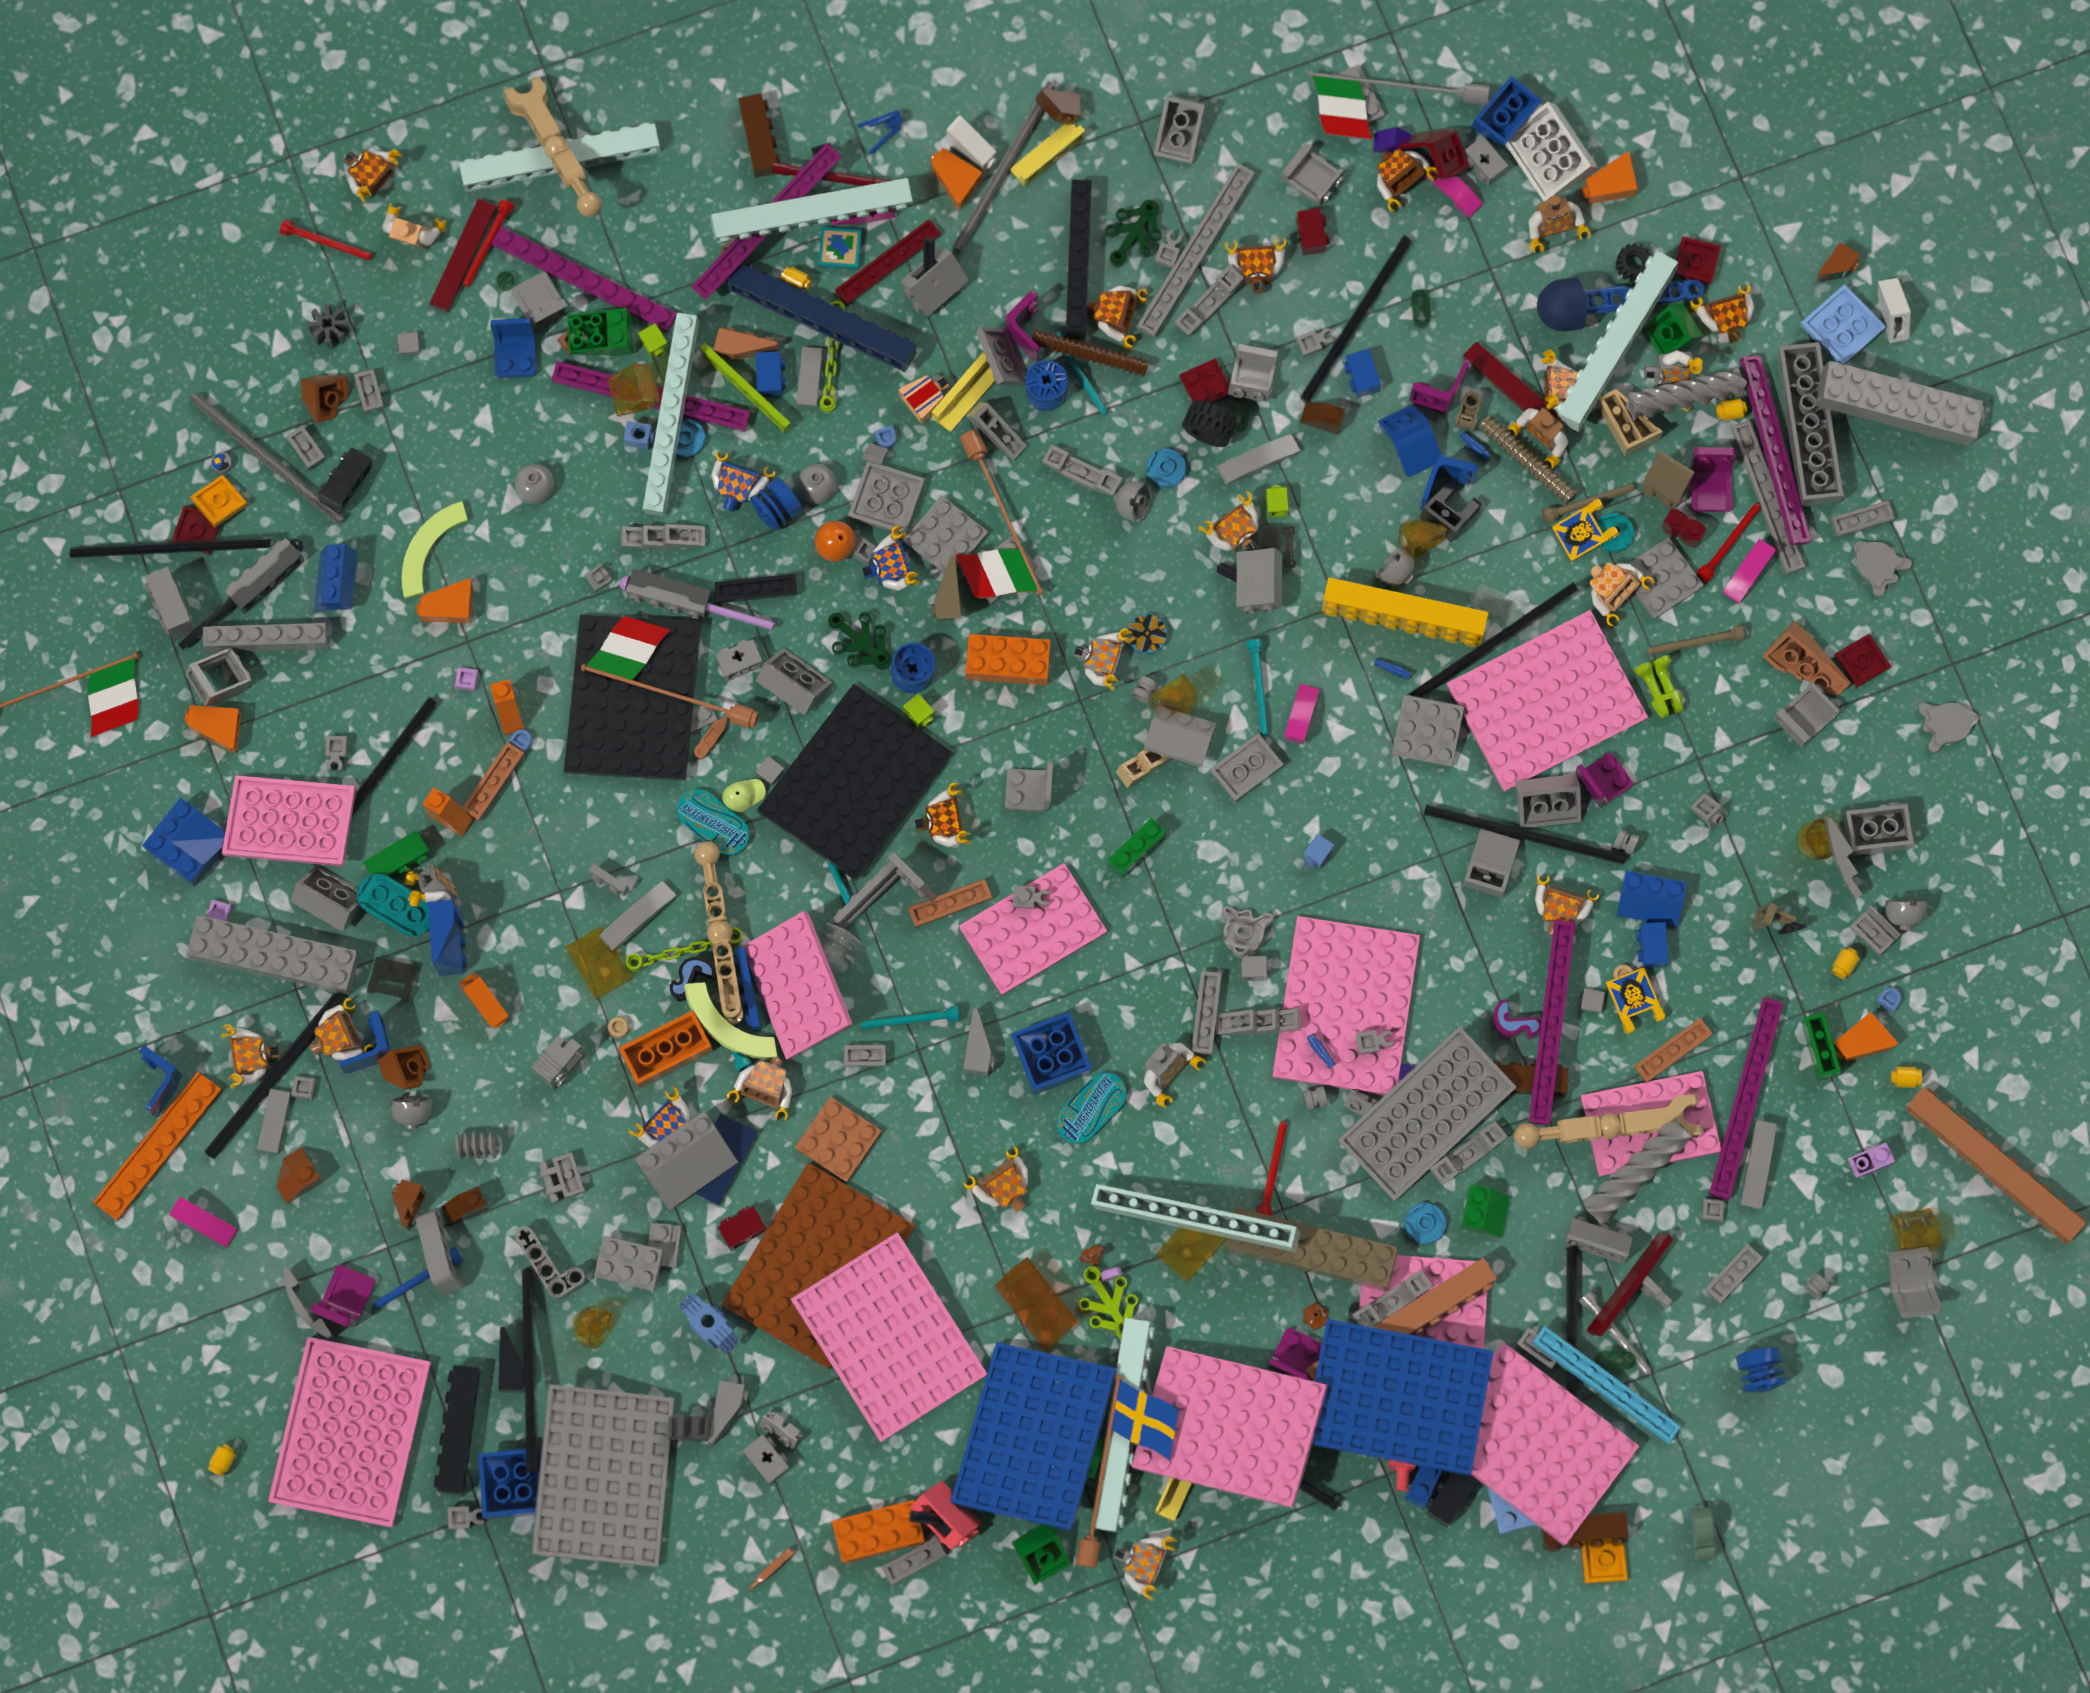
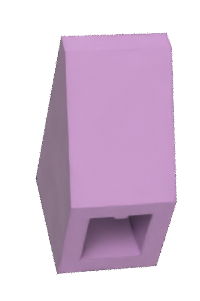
M1887 1143L1848 1158L1856 1178L1876 1173L1892 1166L1895 1162Z

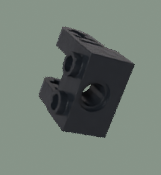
M1451 479L1425 505L1419 517L1422 521L1427 522L1426 524H1433L1435 526L1434 530L1439 532V534L1441 532V535L1450 542L1456 538L1483 505L1476 498H1473L1461 512H1455L1445 503L1459 486Z

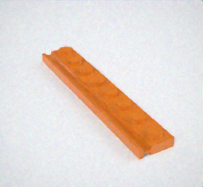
M197 1072L93 1203L118 1222L223 1090L200 1072Z

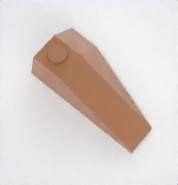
M1794 620L1778 635L1762 656L1777 670L1791 673L1799 680L1804 679L1810 683L1813 682L1815 685L1818 684L1825 692L1836 697L1851 683L1811 635Z

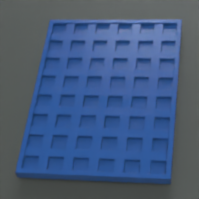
M1327 1319L1315 1382L1326 1384L1328 1389L1312 1445L1471 1476L1494 1351Z
M996 1342L951 1503L966 1508L1073 1531L1117 1369Z

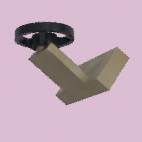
M1772 903L1758 908L1751 924V928L1758 931L1771 925L1772 920L1784 924L1778 930V935L1807 928L1806 923L1800 924L1795 922L1796 917L1777 909L1778 906Z

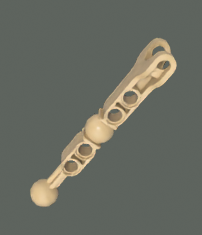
M541 78L531 79L532 90L525 94L517 93L513 87L503 90L506 104L511 113L522 116L527 120L540 144L543 146L545 154L552 159V164L565 187H573L579 197L577 200L578 211L586 217H594L599 214L602 208L601 198L596 193L589 192L584 184V181H586L584 171L570 149L567 140L561 136L556 122L546 107L548 101L547 90Z
M704 841L695 848L694 858L699 865L703 866L706 885L703 893L709 918L707 937L713 946L724 1018L731 1025H738L743 1021V1009L730 941L733 936V929L727 921L722 888L718 884L715 864L720 857V851L715 843ZM715 889L719 891L715 897L708 895L710 890ZM715 909L722 911L721 915L717 917L712 916L711 913ZM725 948L728 950V954L719 956L718 951ZM725 968L732 970L728 976L721 975V971Z
M1690 1094L1676 1096L1668 1107L1625 1112L1618 1115L1606 1113L1600 1117L1590 1116L1558 1121V1126L1537 1128L1531 1123H1523L1515 1129L1514 1140L1519 1147L1531 1149L1541 1140L1560 1138V1143H1573L1600 1139L1601 1137L1614 1139L1619 1135L1621 1137L1658 1133L1664 1124L1673 1122V1118L1689 1131L1692 1138L1702 1136L1704 1131L1701 1125L1689 1124L1683 1118V1110L1695 1107L1699 1102L1697 1095Z

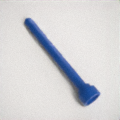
M455 1247L449 1250L453 1265L463 1262L461 1255ZM428 1269L373 1303V1308L379 1309L428 1279L430 1277Z

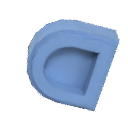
M893 425L874 431L879 446L890 449L896 444L897 439Z
M520 729L514 732L507 742L525 754L531 747L533 739L528 731Z
M1887 988L1880 994L1876 1002L1894 1013L1901 1002V994L1895 988Z

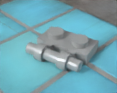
M572 1152L553 1158L554 1167L548 1168L547 1162L539 1164L541 1170L539 1174L541 1179H544L546 1185L545 1192L552 1204L559 1202L557 1195L559 1192L563 1191L565 1199L585 1193ZM555 1174H557L560 1184L554 1186L551 1177Z

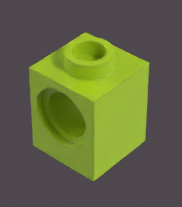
M655 323L638 333L639 340L651 359L659 358L666 354L669 349L668 343Z
M1280 485L1271 486L1270 489H1266L1268 518L1288 517L1287 487L1282 488Z
M919 693L903 705L904 712L919 729L923 726H929L934 721V710Z

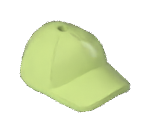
M759 779L732 783L722 793L723 803L734 813L744 812L764 799L766 794L765 786Z

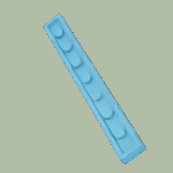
M1543 1326L1531 1343L1667 1444L1672 1441L1681 1428L1679 1424L1546 1326Z

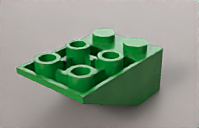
M626 308L567 315L569 354L604 356L633 354L632 315Z

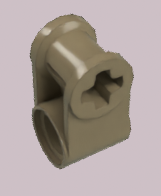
M1469 391L1464 395L1454 424L1455 428L1459 426L1474 432L1481 404V397L1477 392ZM1468 399H1474L1477 402V404L1475 406H1470L1466 403V401Z

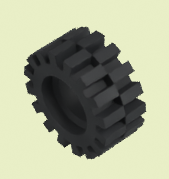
M1633 243L1632 246L1627 244L1626 248L1623 247L1618 253L1616 270H1618L1619 276L1623 275L1622 279L1626 280L1628 278L1629 282L1636 281L1640 272L1643 273L1647 268L1645 264L1648 258L1652 256V253H1648L1649 249L1647 247L1644 249L1642 244L1640 246H1636L1637 243ZM1636 256L1641 259L1642 266L1638 269H1631L1627 265V259Z

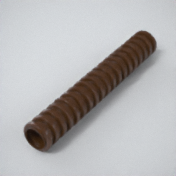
M1039 329L1034 331L1032 338L1039 348L1044 347V350L1048 348L1051 352L1055 350L1056 353L1062 352V355L1066 353L1069 357L1073 355L1074 358L1080 357V360L1086 359L1087 362L1091 360L1094 364L1098 362V365L1104 364L1105 367L1109 365L1112 369L1116 367V370L1123 369V372L1127 370L1130 374L1132 372L1135 375L1141 374V377H1144L1149 363L1147 359L1143 361L1142 358L1136 359V356L1130 357L1129 354L1125 356L1122 352L1118 354V351L1112 352L1111 349L1107 351L1104 347L1100 349V346L1093 347V344L1089 346L1086 342L1082 344L1081 341L1075 342V339L1071 341L1068 337L1064 339L1063 336L1057 337V334L1051 335L1050 332L1048 334L1045 331L1039 332Z

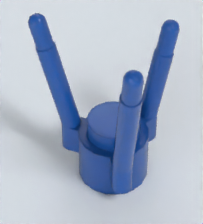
M897 110L857 124V127L866 125L873 127L884 123L887 129H892L868 152L869 155L877 150L893 134L901 130L899 126L903 124V119Z

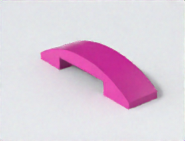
M1423 152L1421 155L1430 163L1429 166L1435 167L1433 158ZM1424 170L1425 174L1421 177L1424 180L1427 178L1455 203L1454 206L1468 218L1483 205L1474 192L1456 175L1449 179L1440 180L1439 175L1436 172H1432L1430 176L1435 181H1431L1427 176V171Z

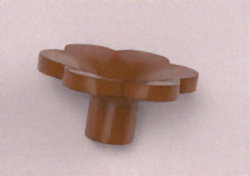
M1094 1245L1082 1251L1079 1259L1081 1262L1092 1263L1093 1266H1096L1100 1263L1099 1258L1102 1257L1104 1248Z
M1314 1303L1311 1307L1304 1309L1303 1313L1305 1316L1303 1322L1305 1325H1310L1314 1330L1326 1325V1316L1328 1315L1326 1308L1321 1307L1318 1303Z

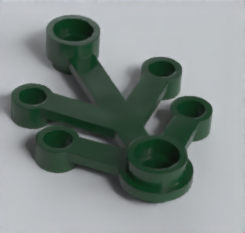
M1145 200L1139 208L1130 210L1120 208L1116 211V219L1118 221L1124 222L1127 218L1140 216L1137 222L1119 226L1114 224L1106 226L1105 233L1109 238L1129 232L1119 249L1111 252L1110 263L1112 266L1122 267L1125 264V254L1136 237H1138L1140 245V256L1147 258L1151 255V247L1147 243L1143 227L1147 220L1151 229L1150 239L1154 242L1161 240L1162 232L1158 229L1156 216L1159 214V205L1155 201ZM1150 206L1153 210L1147 211L1146 208ZM1123 212L1125 217H1119L1118 214ZM1112 228L1115 232L1109 233L1108 230ZM1157 232L1159 237H1153L1152 234ZM1146 248L1149 252L1143 253L1142 249ZM1119 254L1121 255V259L1117 260L1114 258V256Z
M862 612L859 615L862 637L845 623L844 617L840 613H833L829 616V627L835 631L841 630L855 642L851 644H843L839 641L832 644L834 654L841 655L846 652L866 651L871 655L867 657H858L855 654L849 655L847 663L851 668L859 665H874L877 669L884 670L891 666L892 655L885 649L886 628L881 624L874 628V634L877 637V649L874 648L870 640L869 623L871 622V615L868 612ZM863 616L869 617L867 621L861 620ZM839 618L840 622L833 623V619ZM880 628L884 630L882 634H878L876 631ZM840 645L842 649L840 651H836L834 649L835 646ZM880 656H884L886 660L884 662H880L878 658ZM855 658L857 659V662L855 664H851L849 662L850 659Z

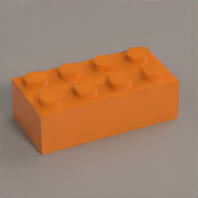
M969 634L966 680L1047 686L1050 640Z
M693 1010L619 1047V1051L639 1089L713 1052Z
M911 1500L832 1521L842 1564L845 1565L924 1544L925 1541L920 1523L909 1521V1513L913 1511L911 1506L915 1501Z

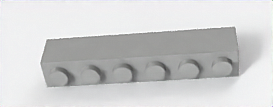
M326 623L203 627V647L207 653H218L230 647L234 652L329 649V629Z

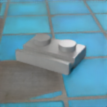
M1872 905L1849 927L1878 956L1901 936Z
M651 1223L648 1246L665 1250L661 1267L677 1268L681 1226Z

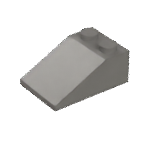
M1173 95L1166 96L1154 155L1192 164L1208 103Z

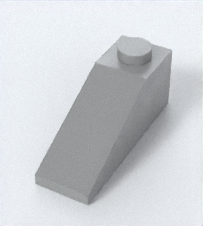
M979 402L966 416L984 436L1010 459L1014 460L1027 447L988 403Z
M973 1008L963 1073L988 1076L989 1071H993L995 1059L991 1058V1050L978 1009Z
M719 1381L708 1440L710 1446L715 1445L740 1412L743 1403H747L749 1391H746L745 1385Z

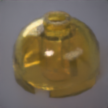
M1822 819L1807 821L1800 827L1797 833L1798 848L1804 856L1810 859H1828L1832 856L1827 840L1825 821Z
M588 1306L580 1313H577L573 1319L574 1335L577 1340L586 1347L598 1348L606 1339V1337H602L605 1329L607 1328L609 1331L611 1329L612 1313L599 1306Z

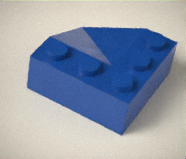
M180 797L142 846L149 854L192 886H195L222 853L225 832Z
M453 900L428 902L432 964L439 976L464 974V968L467 967L466 955H463L462 948L466 947L465 935H461V927H464V917L461 915V910H459V906H456Z
M1070 1012L1011 1033L1033 1095L1092 1074L1090 1062Z
M536 1448V1449H539V1450H537L539 1453H536V1454H539V1455L537 1456V1457H539V1458H536V1459H539L538 1461H536V1462H539V1463H536V1464H539V1466H536V1467H539V1468H537V1469L540 1470V1460H541V1450H542V1448ZM526 1449L478 1454L483 1518L491 1520L535 1515L539 1471L535 1473L527 1472Z

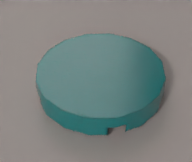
M1608 513L1597 521L1602 533L1611 527H1616L1619 532L1617 537L1599 546L1603 551L1619 553L1631 545L1634 537V527L1627 517L1619 513Z

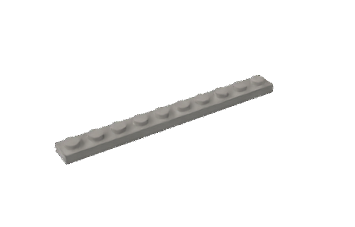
M1237 163L1141 318L1137 329L1155 338L1252 181L1255 172Z

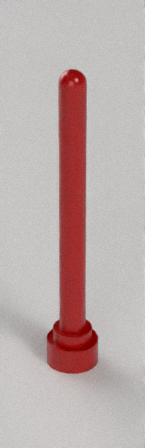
M501 199L497 206L499 213L463 282L465 287L471 286L505 217L512 214L515 205L507 200Z
M284 219L279 231L281 235L287 237L289 235H296L365 260L372 259V254L298 228L293 224V221Z
M1753 504L1711 561L1699 568L1696 574L1700 579L1707 583L1711 581L1714 577V569L1761 508L1760 504Z
M1285 1121L1279 1123L1263 1200L1256 1208L1257 1213L1272 1216L1273 1213L1270 1203L1287 1130V1123Z

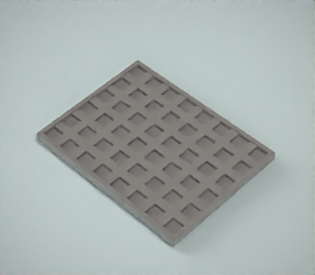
M548 1385L531 1555L658 1567L670 1446L668 1424L669 1416L673 1414L674 1398Z

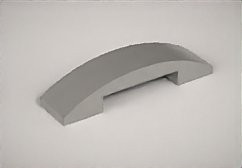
M1229 265L1216 278V282L1190 309L1187 308L1174 323L1190 336L1227 301L1244 280V277Z
M1052 444L1042 460L1043 464L1064 477L1109 496H1114L1123 480L1122 477L1107 470L1101 471L1070 456L1069 452Z
M1494 1121L1456 1151L1433 1165L1430 1171L1440 1184L1444 1185L1506 1140L1508 1136L1498 1123Z
M286 1266L284 1268V1283L293 1307L315 1332L329 1340H333L334 1336L321 1318L314 1322L294 1292L301 1285L289 1267Z
M1419 1270L1371 1304H1367L1352 1314L1358 1325L1373 1327L1419 1298L1433 1286L1423 1271Z

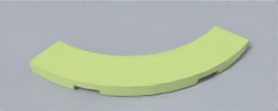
M463 501L452 504L433 515L413 537L405 554L402 567V589L405 599L425 594L423 588L424 563L440 536L454 527L468 522Z
M705 982L684 985L685 995L691 1011L693 1010L702 1028L714 1040L736 1053L739 1052L749 1057L759 1059L777 1057L774 1037H760L745 1033L728 1023L719 1014L708 995Z

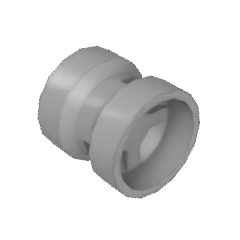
M1141 676L1138 680L1139 685L1133 689L1131 695L1135 699L1149 704L1152 699V693L1157 690L1159 685L1152 679Z
M1620 828L1613 848L1623 849L1627 854L1632 855L1640 836L1627 834L1626 830Z
M1323 1086L1317 1087L1315 1091H1303L1307 1111H1312L1318 1106L1322 1108L1328 1106Z

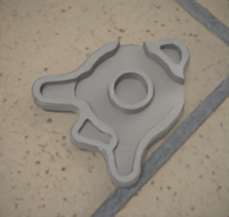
M1859 541L1853 548L1856 554V569L1862 578L1870 583L1873 595L1876 597L1884 594L1885 586L1897 582L1898 577L1895 571H1907L1912 565L1910 559L1897 556L1889 546L1881 542L1866 543Z
M1922 703L1918 708L1919 713L1925 718L1923 731L1933 734V738L1928 744V750L1931 753L1938 752L1945 744L1962 741L1978 722V715L1975 712L1969 711L1957 703H1944L1939 706Z
M1229 906L1224 907L1222 910V916L1226 922L1223 931L1224 943L1235 957H1245L1247 954L1260 948L1264 940V931L1273 923L1274 917L1270 913H1265L1254 918L1252 917V911L1249 909L1237 912Z

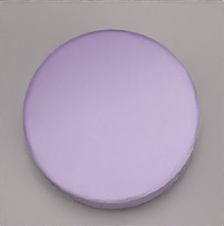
M1119 1267L1111 1268L1101 1273L1103 1282L1123 1276Z

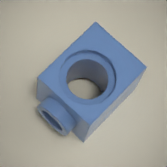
M627 421L623 439L625 446L649 450L650 444H653L655 439V432H653L652 426ZM637 433L645 434L642 439L635 438Z
M1317 834L1303 853L1304 862L1312 868L1317 867L1320 869L1334 850V844Z

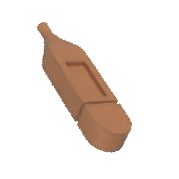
M728 714L716 720L700 743H698L694 749L697 759H704L725 732Z
M791 1547L786 1549L758 1575L754 1583L748 1588L750 1591L769 1579L785 1562L794 1556L795 1552Z

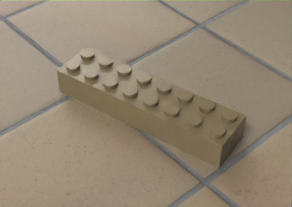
M1234 1207V1214L1295 1226L1301 1234L1296 1253L1226 1238L1225 1252L1388 1292L1398 1255V1247Z

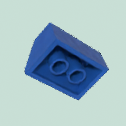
M1511 76L1474 119L1471 127L1484 136L1485 139L1506 145L1542 100Z
M346 544L327 545L320 552L315 611L351 609L357 551Z
M1626 871L1623 876L1616 916L1652 923L1666 922L1667 926L1678 927L1687 882Z

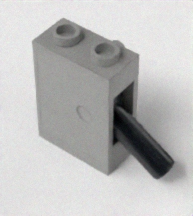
M925 238L923 241V262L900 283L904 288L902 291L905 296L912 300L911 306L917 313L922 312L929 316L965 285L969 279L952 252L943 246L935 251L934 238Z
M1270 548L1237 552V569L1223 562L1217 565L1216 572L1237 583L1236 607L1245 614H1255L1256 611L1261 610L1264 612H1274L1275 609L1282 608V553L1277 549Z

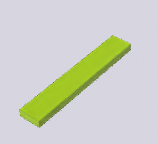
M706 343L700 347L701 355L786 434L791 430L790 422Z

